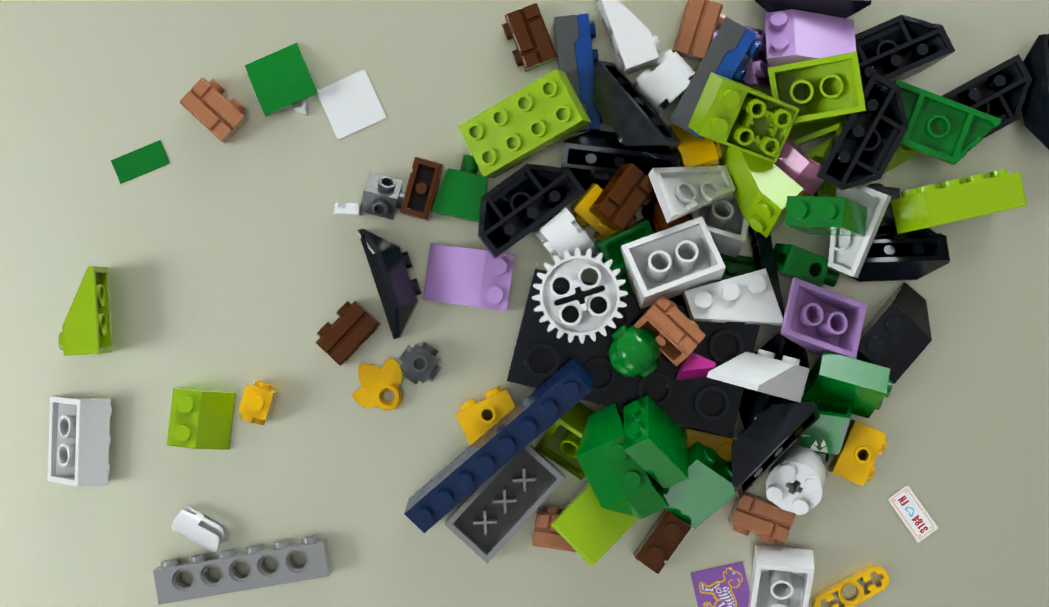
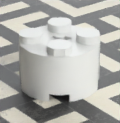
M671 49L666 51L654 64L656 67L654 71H651L649 68L646 69L633 83L636 87L635 89L657 115L685 92L695 74L677 52L673 53Z
M566 207L535 229L533 233L542 245L545 246L552 259L553 255H556L560 260L564 259V250H567L570 256H574L576 248H579L581 256H585L588 249H591L592 257L598 253L596 246L587 233L574 221L575 218Z
M796 446V449H788L770 467L766 480L768 500L783 510L797 515L807 514L810 509H813L821 501L828 474L822 463V457L812 449L803 446Z

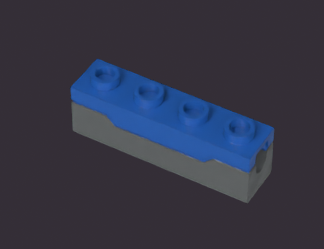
M588 13L554 17L558 68L566 73L591 123L574 133L600 130V123L604 122L600 118V112L594 106V67L599 57L598 50H592L591 38H596L595 22L589 21Z
M726 17L669 121L690 132L692 135L704 139L705 137L698 135L688 125L710 73L713 72L741 83L747 72V69L744 68L750 57L753 59L761 48L762 43L759 40L762 36Z

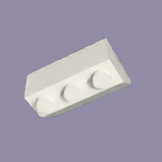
M702 216L621 245L629 283L641 309L651 306L662 295L670 299L681 295L686 290L719 281L726 268Z
M50 396L47 481L76 487L108 485V476L110 474L109 447L111 445V437L109 433L112 416L111 399Z

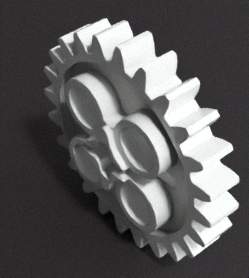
M579 248L575 249L574 256H570L569 252L564 250V259L560 260L556 255H553L555 265L551 266L548 263H544L543 265L548 272L546 274L537 273V276L543 281L542 284H533L535 289L540 290V294L532 296V299L540 301L541 304L534 308V311H543L544 315L539 319V322L547 320L550 322L547 328L548 332L556 327L558 329V339L564 333H567L568 342L570 343L575 335L579 337L581 344L584 343L585 335H589L594 342L596 341L595 332L599 331L603 336H607L604 328L606 325L614 329L616 328L615 323L612 321L613 317L623 318L617 309L618 307H627L626 303L620 301V297L627 295L628 292L619 290V286L623 285L626 281L616 279L615 276L619 274L620 269L613 271L609 269L613 262L612 259L605 263L601 262L603 253L600 252L596 258H592L591 249L586 251L585 256H581ZM588 268L593 269L597 273V281L591 286L585 285L581 280V273ZM562 277L569 282V290L564 295H559L553 290L552 285L557 278ZM601 285L605 287V290L584 297L583 304H580L578 300L558 306L554 304L555 300L574 295L575 288L580 287L581 291ZM597 296L602 297L606 301V309L600 314L594 313L590 308L591 300ZM570 305L577 308L579 314L577 320L572 323L565 322L562 318V310Z

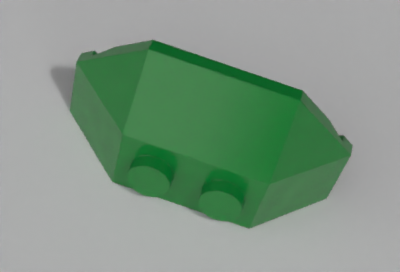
M616 402L590 414L576 453V458L602 508L643 519L668 507L669 504L658 483L624 451V418Z

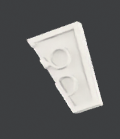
M726 165L652 168L648 174L667 223L730 196L736 189Z
M863 185L845 190L837 188L836 197H845L867 207L865 237L831 235L828 267L855 278L859 276L891 199V196Z
M766 268L689 289L682 293L692 321L745 322V324L767 323L779 326L783 324V317Z

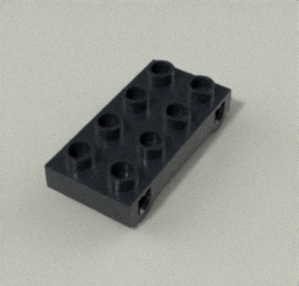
M535 269L507 381L537 389L574 357L594 377L592 391L582 400L604 406L616 402L619 410L624 411V406L648 395L676 424L732 438L744 387L708 377L677 380L676 376L681 363L675 366L663 353L657 358L660 362L659 366L644 378L639 374L634 377H627L618 373L613 368L609 359V347L613 340L611 334L623 324L627 328L633 326L649 307L641 309L634 293L626 297H620V301L626 303L627 307H618L617 311L621 313L623 318L613 317L612 321L616 325L615 329L606 325L604 328L607 336H603L598 331L595 332L596 341L593 342L589 335H585L584 343L581 344L579 337L575 335L570 343L568 342L567 333H564L559 339L557 338L558 329L556 327L549 332L547 331L550 324L548 320L539 322L544 313L543 311H534V308L541 304L540 301L532 299V296L540 294V290L535 289L533 284H542L543 280L537 276V273L546 274L547 271ZM562 277L555 279L552 285L554 292L559 295L567 293L570 287L568 280ZM582 280V282L588 286L595 284ZM601 285L586 291H581L580 287L575 288L574 295L555 300L554 304L558 306L574 300H578L580 304H583L584 297L605 290V287ZM594 297L590 302L591 310L596 314L604 312L606 301L602 297ZM676 304L678 309L691 320L687 307ZM570 305L562 310V318L565 322L572 323L577 320L579 315L577 308ZM694 321L706 336L692 353L714 361L716 363L715 368L744 352H754L760 325L745 324V322L719 323Z

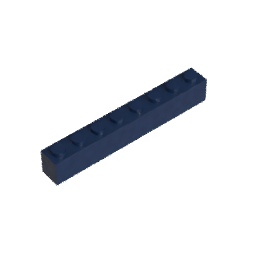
M574 357L570 359L410 497L404 515L423 533L427 532L592 391L594 377Z

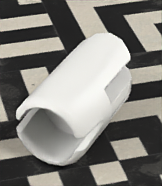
M188 505L183 506V510H180L172 525L173 531L212 552H216L229 533V529L225 525Z

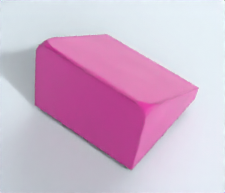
M691 353L682 361L676 379L707 377L708 371L714 369L716 363Z

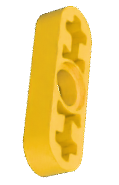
M869 565L817 593L811 601V607H820L822 599H825L827 602L836 599L832 595L834 592H836L838 599L843 604L839 606L835 601L829 607H854L885 590L889 584L888 573L878 565ZM872 572H875L877 575L881 574L882 576L878 579L879 584L875 585L872 582L866 584L865 587L868 591L864 593L862 585L857 580L861 578V581L865 583L871 579L870 574ZM849 584L855 585L858 590L857 596L852 600H847L842 595L843 588Z

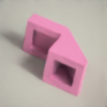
M787 138L775 165L804 189L803 191L814 195L824 182V180L817 177L820 163L807 157L797 143Z

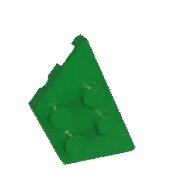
M897 79L894 81L901 89V97L909 127L899 144L901 146L955 165L968 151L981 142L993 128L1001 123L1002 119L903 81Z

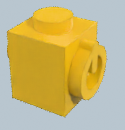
M255 380V384H247L238 410L239 413H242L240 418L250 423L264 425L265 421L271 417L279 391L271 389V384Z

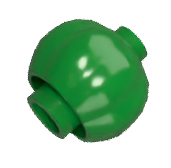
M623 324L611 334L613 340L609 347V359L613 368L618 373L627 377H634L639 374L644 378L659 366L660 362L657 358L662 353L660 351L661 345L657 343V335L651 329L646 327L635 328L634 326L627 328Z

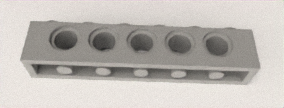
M318 535L301 538L302 543L291 544L290 540L273 543L274 547L263 549L262 545L246 547V552L235 554L234 549L217 552V557L206 558V554H199L189 557L188 562L178 563V559L162 561L161 566L153 570L158 604L328 577L332 573L327 539L319 540ZM293 553H302L306 557V564L303 566L294 564L292 560ZM266 557L274 558L278 563L277 570H268L264 565V559ZM237 562H245L249 566L250 571L248 575L238 573L236 569ZM214 566L220 570L221 578L219 580H214L209 576V567ZM182 571H187L192 575V584L188 585L181 581L180 574Z

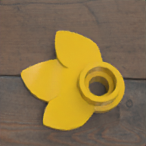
M389 357L384 362L382 368L372 364L359 365L358 378L362 388L356 390L352 397L360 406L364 408L378 406L386 411L394 410L400 406L403 400V393L400 388L403 373L396 360ZM386 391L393 392V401L388 402L384 399Z

